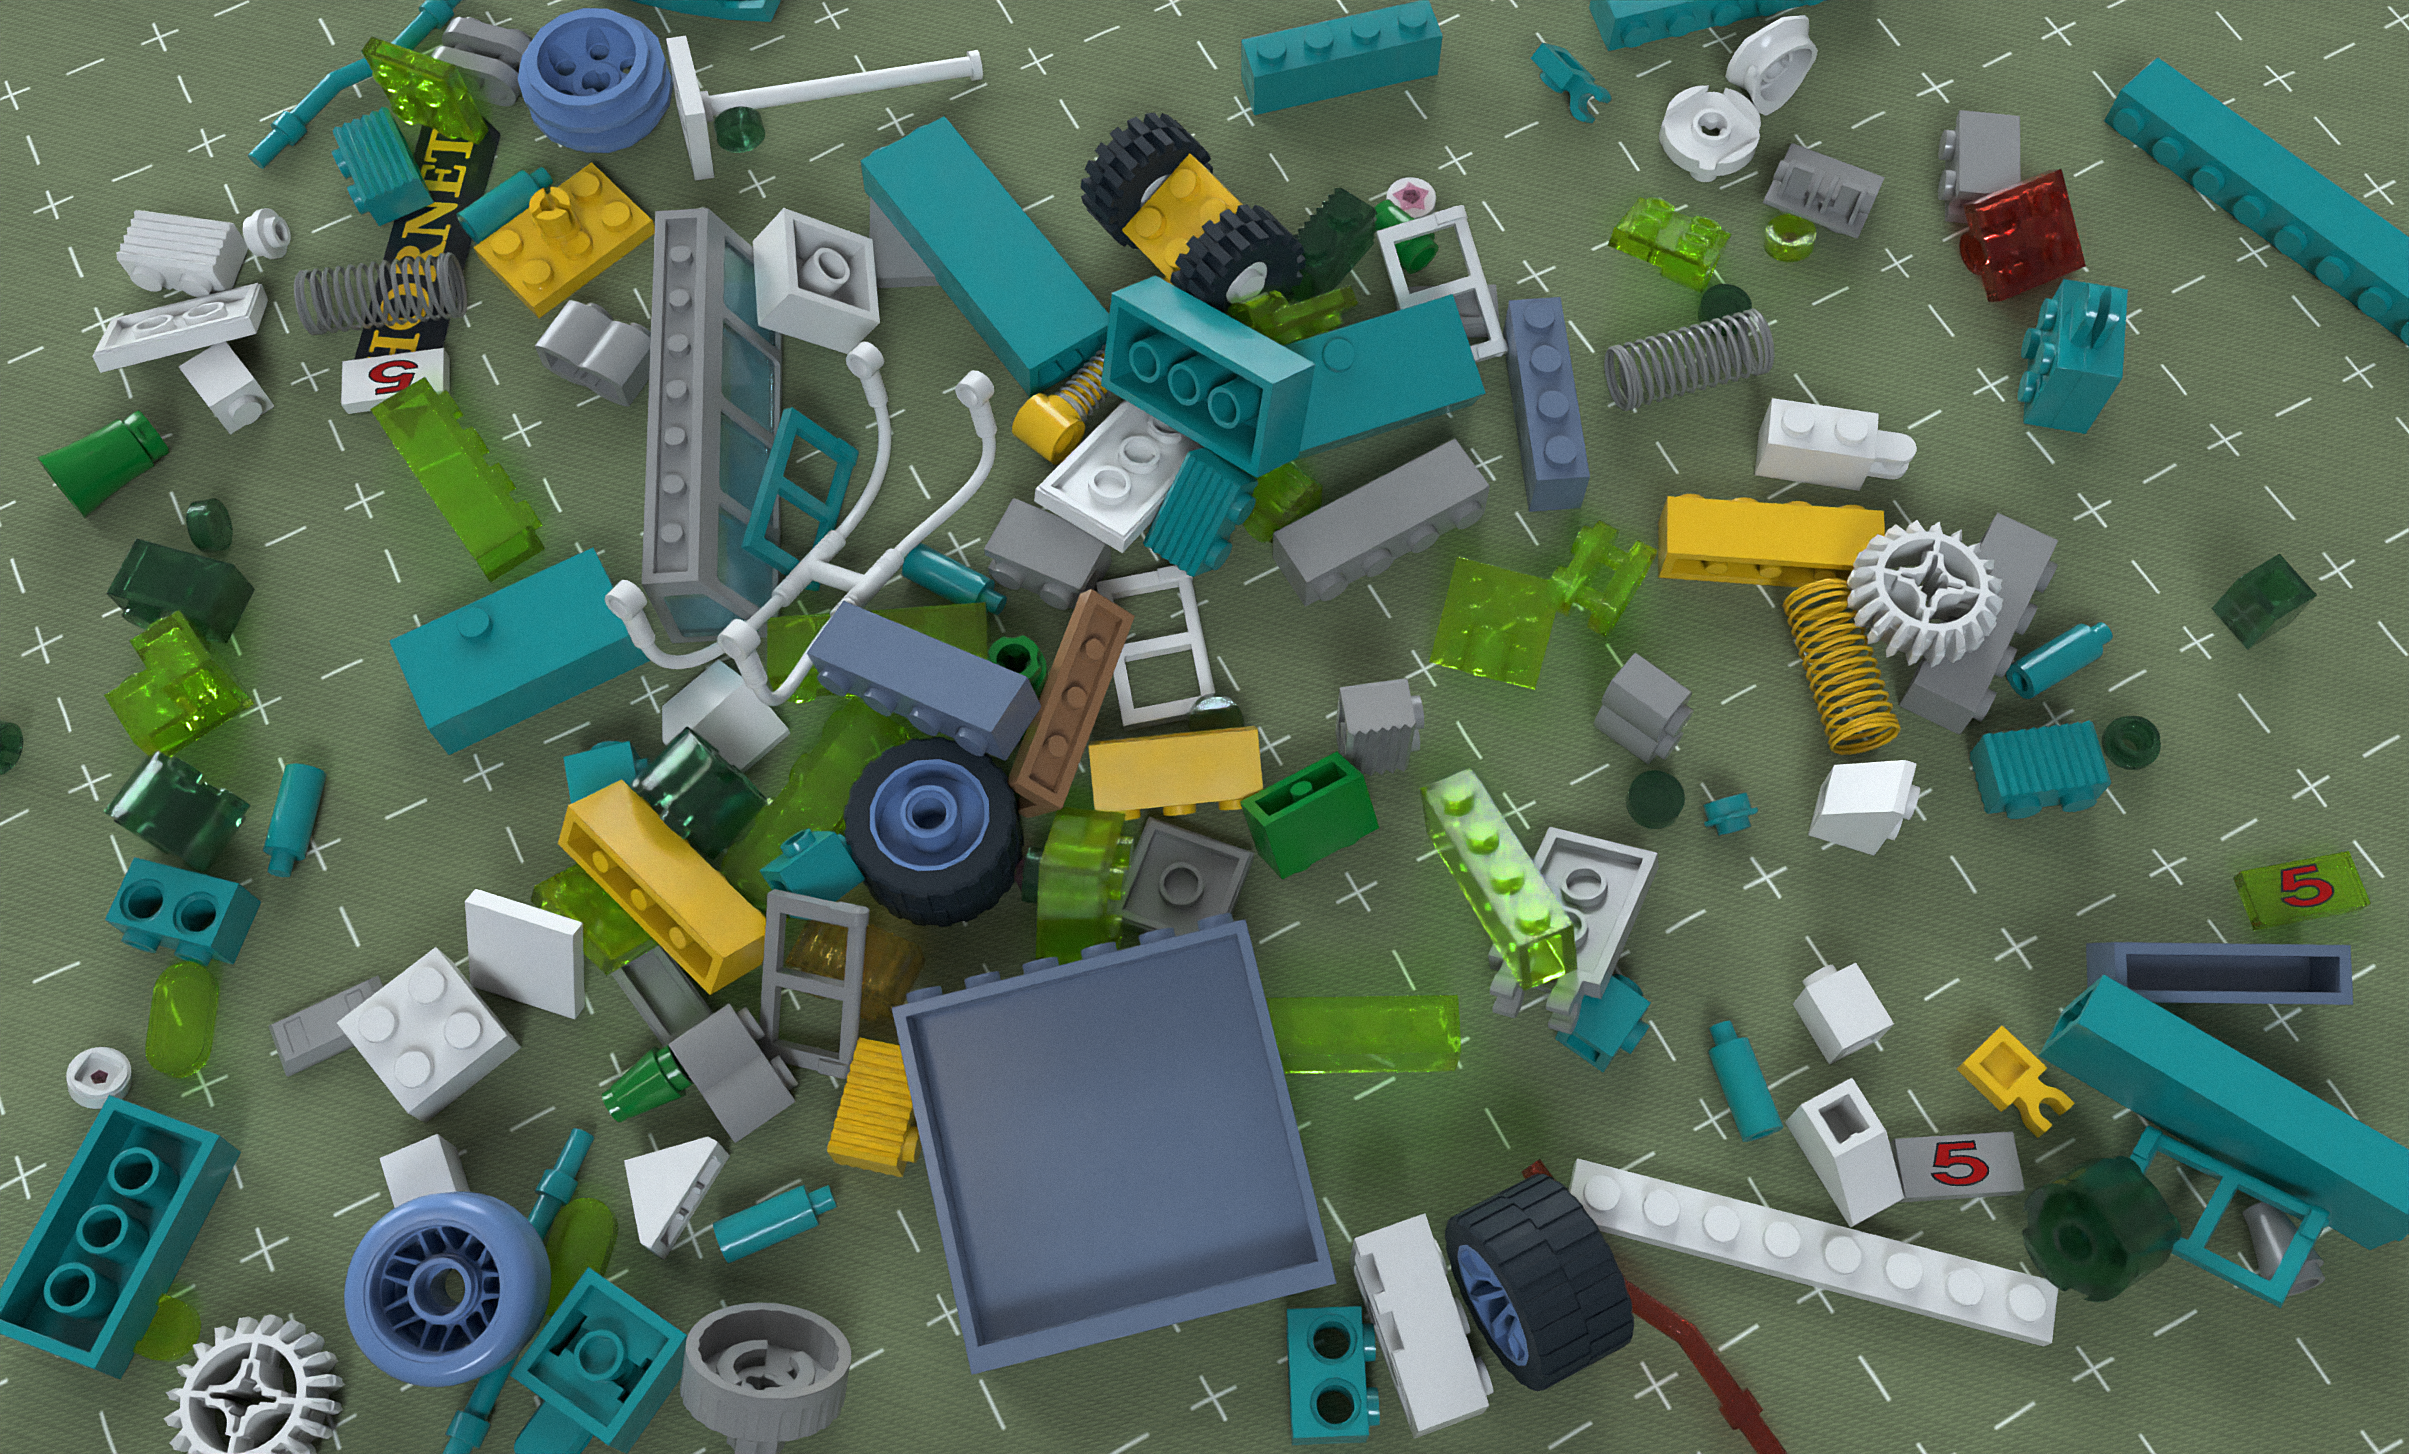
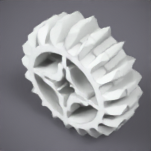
M1918 520L1909 524L1906 531L1895 524L1887 530L1885 536L1877 534L1876 537H1873L1863 552H1859L1853 563L1854 569L1847 580V588L1851 590L1847 598V608L1858 611L1854 618L1856 627L1871 628L1867 636L1868 644L1876 643L1880 640L1887 644L1886 658L1893 656L1898 650L1906 653L1908 666L1916 663L1920 656L1923 655L1931 668L1940 664L1944 657L1951 663L1960 660L1966 651L1972 653V651L1977 650L1984 641V637L1989 636L1997 624L1996 616L2002 609V602L2004 600L1997 596L2002 588L2001 583L2003 579L1990 576L1994 570L1995 560H1980L1977 557L1981 551V542L1967 547L1961 542L1962 529L1953 533L1950 537L1943 534L1940 522L1932 525L1930 530L1926 532ZM1902 565H1919L1915 568L1901 567ZM1900 566L1898 571L1892 570V568ZM1950 616L1960 618L1948 623H1929L1932 619L1948 620Z
M264 1315L260 1323L251 1317L239 1318L235 1332L225 1326L214 1328V1347L203 1342L193 1345L195 1355L199 1358L195 1366L182 1364L176 1367L178 1373L187 1379L183 1389L175 1388L166 1392L170 1400L180 1403V1409L166 1416L164 1420L168 1426L182 1428L169 1444L173 1446L174 1450L188 1451L187 1454H317L315 1447L311 1444L315 1436L323 1439H329L334 1436L333 1430L329 1426L323 1425L326 1414L335 1415L343 1411L340 1403L329 1400L330 1393L337 1391L345 1385L341 1377L327 1374L338 1362L335 1354L328 1351L320 1352L325 1344L324 1338L314 1332L305 1335V1325L295 1320H290L283 1324L282 1318L275 1315ZM282 1354L293 1368L297 1385L296 1394L286 1392L283 1386L284 1369L279 1368ZM241 1365L238 1374L231 1381L224 1384L229 1375ZM262 1396L276 1400L274 1403L260 1402L259 1405H250L248 1407L235 1403L237 1400L251 1401L252 1398ZM215 1409H221L227 1418L225 1435L231 1436L228 1447L218 1434L215 1423ZM289 1418L283 1428L269 1440L275 1425L279 1421Z

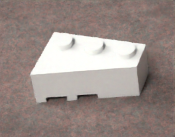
M1424 1213L1354 1238L1349 1264L1370 1321L1374 1324L1377 1340L1413 1438H1418L1483 1414L1489 1407L1486 1396L1493 1393L1492 1382L1481 1357L1473 1358L1466 1334L1470 1333L1469 1323L1460 1300L1457 1297L1453 1298L1446 1277L1448 1274L1446 1263L1437 1241L1433 1238L1426 1214Z

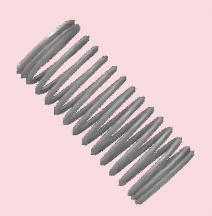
M449 252L447 254L440 253L437 260L432 255H428L426 261L421 256H417L414 262L406 257L403 264L398 259H394L391 265L388 261L383 260L380 267L376 262H371L369 267L364 263H360L357 269L351 264H348L346 270L341 266H337L334 271L329 267H325L323 273L316 268L313 271L305 269L298 272L294 281V298L297 312L304 328L311 335L326 334L327 331L337 333L339 329L343 332H348L350 328L360 330L362 326L365 329H371L373 325L379 328L384 323L388 326H393L395 322L405 325L407 320L410 323H416L418 319L422 322H427L429 318L438 321L441 316L444 319H450L451 317L463 318L467 310V291L463 272L457 258ZM419 261L422 264L427 281L428 306L420 283ZM430 261L433 262L437 274L440 305L432 284ZM408 263L415 279L417 308L410 291L407 274ZM396 264L399 266L403 278L406 310L399 295ZM385 265L391 276L395 297V312L388 298L384 278ZM373 267H375L380 279L384 301L383 313L377 301L373 280ZM362 268L368 278L372 299V315L366 304L365 291L361 279ZM350 269L356 278L361 302V317L355 307L350 281ZM339 271L345 280V289L350 305L349 318L343 306L342 292L338 281ZM327 272L330 273L333 279L334 293L339 308L338 320L332 309ZM316 274L319 275V277H320V279H321V284H320L319 280L317 279V277L315 276ZM305 277L310 284L311 297L317 313V325L312 320L307 307L304 293ZM433 304L438 312L437 316L432 314ZM422 306L427 314L426 317L421 316ZM444 306L449 314L444 313ZM411 309L416 316L415 318H410ZM399 311H401L402 315L404 316L403 320L398 319ZM388 312L393 318L392 321L387 320ZM377 314L379 315L380 319L382 320L381 322H378V323L376 322V316H377ZM365 316L369 319V324L364 323ZM354 317L359 323L358 325H353ZM343 319L345 320L347 327H342ZM331 321L335 324V328L330 327Z
M1753 308L1745 310L1743 314L1740 312L1734 313L1732 317L1729 315L1723 316L1721 320L1719 318L1712 319L1710 323L1704 321L1700 325H1690L1689 328L1681 327L1678 332L1670 330L1667 335L1659 333L1656 338L1654 336H1647L1645 341L1643 339H1636L1634 344L1632 342H1625L1624 346L1620 344L1611 346L1605 354V376L1609 391L1616 405L1623 411L1633 410L1634 407L1639 408L1642 402L1645 405H1650L1653 399L1656 402H1661L1663 397L1672 399L1674 394L1683 396L1685 391L1694 393L1696 388L1705 390L1707 385L1711 388L1716 387L1718 382L1724 385L1727 384L1729 379L1736 382L1740 376L1743 379H1748L1750 374L1759 376L1769 373L1775 357L1774 342L1766 319ZM1750 315L1754 318L1755 322L1757 323V325H1758V327H1759V330H1760V332H1761V335H1762L1763 344H1764V350H1765V362H1764V367H1763L1764 357H1763V349H1762L1761 341H1760L1759 335H1758V333H1757V331H1756V329H1755V326L1753 325V323H1752V322L1750 321V319H1749V316H1750ZM1733 323L1738 329V343L1732 332ZM1722 326L1727 332L1728 350L1721 335ZM1748 326L1756 342L1759 364L1751 349ZM1711 329L1716 334L1718 356L1710 338ZM1682 332H1686L1685 338L1681 335ZM1700 333L1705 337L1707 359L1699 341ZM1671 335H1675L1674 341L1670 338ZM1690 336L1695 342L1696 361L1700 374L1704 380L1703 385H1700L1698 383L1697 366L1694 359V355L1689 346ZM1660 338H1664L1663 344L1659 340ZM1679 339L1684 345L1685 362L1693 382L1692 388L1687 386L1686 369L1678 349ZM1649 341H1653V346H1652V347H1651V345L1648 343ZM1668 342L1673 348L1675 369L1682 385L1681 391H1678L1676 388L1675 372L1667 352ZM1638 344H1643L1642 350L1637 346ZM1657 345L1663 354L1664 371L1671 387L1670 394L1665 391L1664 375L1656 355ZM1627 347H1632L1631 354L1626 349ZM1646 348L1652 356L1653 372L1660 390L1659 397L1654 393L1653 378L1646 360ZM1635 351L1641 359L1643 378L1649 392L1648 400L1643 396L1642 382L1635 363ZM1614 353L1619 358L1621 383L1628 399V404L1624 400L1617 384ZM1741 357H1742V360H1743L1744 365H1745L1746 368H1747V373H1746V374H1744V373L1741 372V370H1742ZM1730 359L1736 371V377L1731 375ZM1719 361L1726 375L1724 380L1720 378ZM1708 363L1715 377L1714 382L1709 380Z

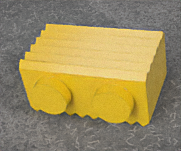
M859 1037L853 1061L850 1064V1072L847 1075V1083L844 1086L840 1106L837 1110V1117L834 1121V1128L831 1132L827 1152L833 1161L840 1165L903 1177L907 1162H917L922 1145L899 1045Z

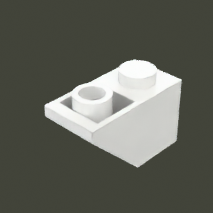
M1899 760L1834 765L1821 785L1808 835L1874 856L1886 839L1895 840L1903 818L1910 820L1914 813L1920 794V787L1912 785L1916 763Z
M1853 1078L1801 1104L1786 1120L1787 1127L1850 1228L1904 1199L1887 1132Z

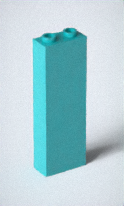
M945 116L928 125L916 128L911 134L886 147L874 150L868 157L860 160L865 193L874 200L935 275L938 284L1030 398L1083 368L1084 364L1089 362L1090 358L1095 356L1096 352L1101 350L1102 346L1106 344L1109 313Z
M2104 974L2063 1009L2039 1057L2206 1155L2313 1206L2317 1205L2330 1211L2328 1226L2368 1250L2375 1249L2394 1240L2399 1242L2409 1234V1149Z

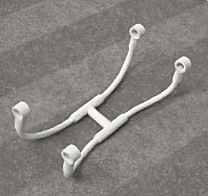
M869 342L859 343L847 355L846 364L850 371L860 378L868 404L874 408L877 419L878 451L872 475L862 496L836 530L829 531L798 563L789 575L772 591V598L747 621L734 619L718 635L717 642L685 655L666 654L655 645V634L643 611L647 604V599L644 593L632 582L621 580L605 596L606 605L617 617L623 620L635 647L642 649L644 654L655 664L669 669H685L704 664L726 653L735 660L745 685L749 689H753L755 695L762 703L768 706H778L784 703L796 691L813 666L807 651L829 620L813 639L785 682L774 692L766 685L768 677L756 651V648L761 643L760 636L756 630L766 623L781 607L789 606L812 581L848 592L831 610V618L843 601L864 608L903 565L904 557L975 494L987 478L996 452L995 434L997 426L989 399L994 394V386L990 379L983 373L972 370L955 388L958 399L970 410L976 434L982 438V456L974 474L949 501L915 528L894 549L886 550L864 575L829 564V561L845 546V539L855 529L873 503L884 480L890 458L891 425L886 405L888 396L879 371L884 364V358L878 348Z

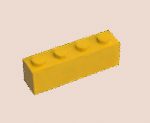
M1683 494L1678 497L1667 496L1658 522V578L1799 588L1824 579H1842L1847 581L1854 569L1853 563L1859 552H1863L1869 541L1876 537L1877 534L1885 536L1884 511L1867 510L1859 505H1844L1838 508L1812 506L1804 501H1792L1785 504L1763 503L1747 497L1719 500L1705 499L1697 494ZM1831 588V589H1828V590H1845V591H1846V589H1844V588Z
M622 779L568 805L558 845L709 995L762 965L765 944V915L736 891L721 872L715 870L690 846L683 835L677 833L653 810L649 802L635 793Z

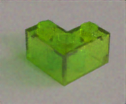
M180 610L166 618L153 622L144 632L129 640L147 669L128 676L119 686L104 695L133 743L157 764L165 761L255 704L225 657Z
M1063 807L1057 810L1039 864L1035 960L1057 957L1059 965L1082 960L1081 950L1109 942H1115L1119 950L1123 931V915L1114 914V900H1123L1126 870L1130 871L1134 850V837L1124 836L1126 814Z

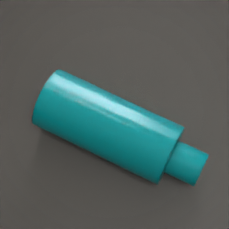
M539 167L531 174L520 170L457 213V219L469 237L479 244L529 208L531 197L538 190L546 189L553 184V180L543 167Z
M921 542L907 554L902 566L903 577L976 615L985 609L998 616L1006 605L1007 597L994 590V580Z
M2098 622L2092 627L2085 624H2077L2011 663L2006 672L2007 679L2019 696L2031 699L2100 658L2103 654V645L2113 638L2112 632L2103 622Z
M297 763L285 766L263 851L271 856L267 870L271 875L290 877L294 861H301L306 858L327 774L319 768Z
M1730 1020L1711 1026L1709 1030L1715 1047L1711 1048L1708 1054L1742 1141H1754L1784 1128L1749 1038H1738Z
M804 1184L713 1222V1229L721 1252L729 1264L819 1226L818 1215L838 1206L830 1185L809 1193Z

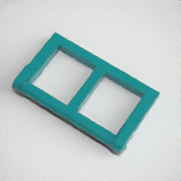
M793 407L784 409L741 548L785 576L789 575L800 560L764 538L777 494L820 522L813 543V549L829 531L836 528L859 451L843 439L836 438ZM795 435H798L837 462L825 504L783 476ZM812 581L805 590L819 591L821 583Z
M2148 1125L2144 1132L2141 1133L2130 1159L2102 1206L2099 1217L2281 1308L2320 1234L2329 1225L2331 1212L2296 1198L2164 1135L2162 1131ZM2158 1151L2220 1181L2188 1240L2126 1209ZM2237 1190L2302 1220L2271 1281L2205 1249Z

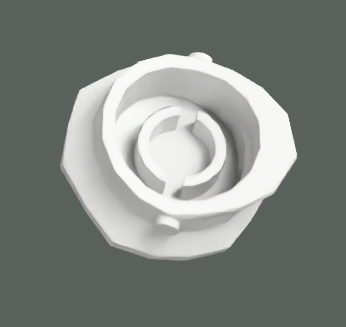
M1805 15L1781 17L1749 36L1742 42L1728 64L1725 75L1728 82L1745 89L1751 96L1752 104L1759 113L1765 116L1781 108L1790 99L1816 60L1818 50L1809 38V19Z

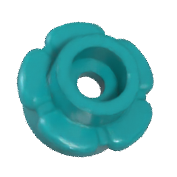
M1747 793L1729 796L1703 805L1708 820L1704 822V825L1708 828L1715 826L1718 836L1751 827L1748 816L1758 813V807H1751Z

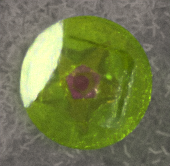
M1793 214L1779 215L1771 219L1766 225L1763 242L1764 249L1769 256L1778 261L1798 262L1804 260L1814 250L1817 234L1816 227L1811 221Z

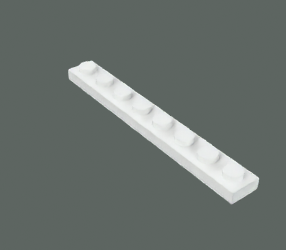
M1578 1158L1574 1163L1569 1192L1583 1205V1208L1600 1229L1599 1231L2040 1346L2052 1343L2059 1282Z

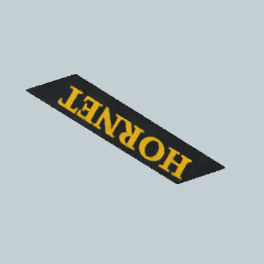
M436 83L433 85L413 154L434 203L394 220L383 260L388 261L390 265L394 259H398L403 264L406 257L414 262L417 256H421L426 261L428 255H432L437 260L440 253L447 254L449 252L457 258L462 272H464L472 239L462 228L456 214L484 196L498 147L500 133L461 95L448 92ZM419 261L420 283L428 306L427 281L422 264ZM430 261L432 284L440 305L437 274L433 262ZM408 263V281L411 295L417 308L416 284L412 269ZM396 264L399 295L406 310L403 278L399 266ZM385 265L384 278L388 298L395 312V297L391 276ZM378 276L375 289L377 301L383 313L384 301ZM371 299V303H370V306H369V312L371 313V315H372V299ZM433 304L432 314L437 316L438 312ZM422 306L421 316L426 317L427 314ZM444 306V313L449 314ZM411 309L410 318H415L416 316ZM399 311V320L404 319L401 311ZM388 312L387 320L392 321L393 318ZM377 314V316H376V322L378 323V322H381L382 320L380 319L379 315ZM441 316L438 321L429 318L427 322H422L418 319L416 323H410L407 320L405 325L395 322L393 326H388L384 323L379 328L374 325L371 329L363 327L354 360L443 348L450 319H444ZM366 317L365 324H369L370 321ZM427 404L382 409L412 443H417Z

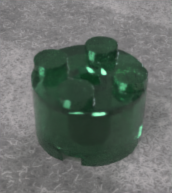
M686 726L635 777L630 785L652 806H656L660 802V806L664 810L659 815L660 819L682 839H686L693 832L690 836L692 842L714 860L762 811L761 809L768 803V799L734 764L728 763L719 755L720 751L695 730Z
M155 750L151 757L145 756L105 808L103 814L113 818L114 822L167 855L179 856L185 860V865L205 875L246 820L245 813L250 808V804L222 787L217 789L205 781L198 784L203 776L200 771L175 756L170 758Z
M2116 1156L2112 1159L2097 1157L2080 1162L2033 1191L2026 1199L2023 1212L2028 1210V1227L2022 1230L2024 1245L2037 1269L2052 1285L2064 1292L2072 1288L2088 1295L2083 1300L2091 1302L2111 1300L2160 1268L2170 1257L2173 1246L2180 1240L2182 1233L2179 1221L2170 1212L2161 1193L2142 1174L2139 1165L2126 1156Z

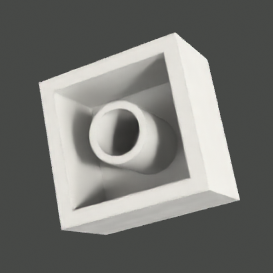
M783 208L754 239L753 255L758 326L848 354L880 323L872 239Z
M437 947L337 1022L407 1113L424 1123L428 1122L521 1048L456 965Z

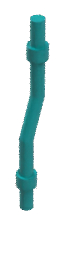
M426 0L419 7L420 14L385 49L327 74L291 112L283 111L270 124L272 131L248 154L249 159L259 168L264 169L288 144L294 146L307 133L305 126L341 90L399 65L435 27L441 29L454 16L453 9L462 0Z
M572 1129L553 1169H545L535 1189V1193L539 1197L527 1220L538 1232L542 1242L561 1205L568 1206L579 1184L575 1177L595 1139L593 1135L581 1129ZM519 1354L501 1368L480 1377L464 1411H456L445 1433L450 1439L442 1454H470L473 1447L480 1449L491 1427V1424L487 1422V1418Z

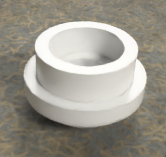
M269 208L256 210L243 223L244 240L254 255L265 256L268 259H277L286 254L287 246L291 240L290 230L285 220L279 217L275 211Z

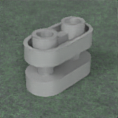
M457 17L451 20L442 36L444 46L435 48L425 69L431 80L448 92L499 106H512L521 93L517 79L521 57L528 48L532 38L518 29H506L486 24L471 17Z

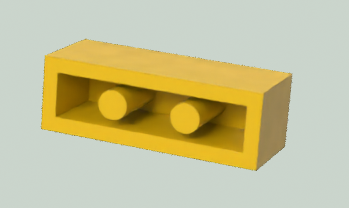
M1255 726L1089 742L1095 813L1107 812L1108 821L1141 818L1140 809L1163 807V815L1165 816L1192 814L1197 812V803L1217 801L1219 810L1242 809L1240 801L1263 790L1258 729Z

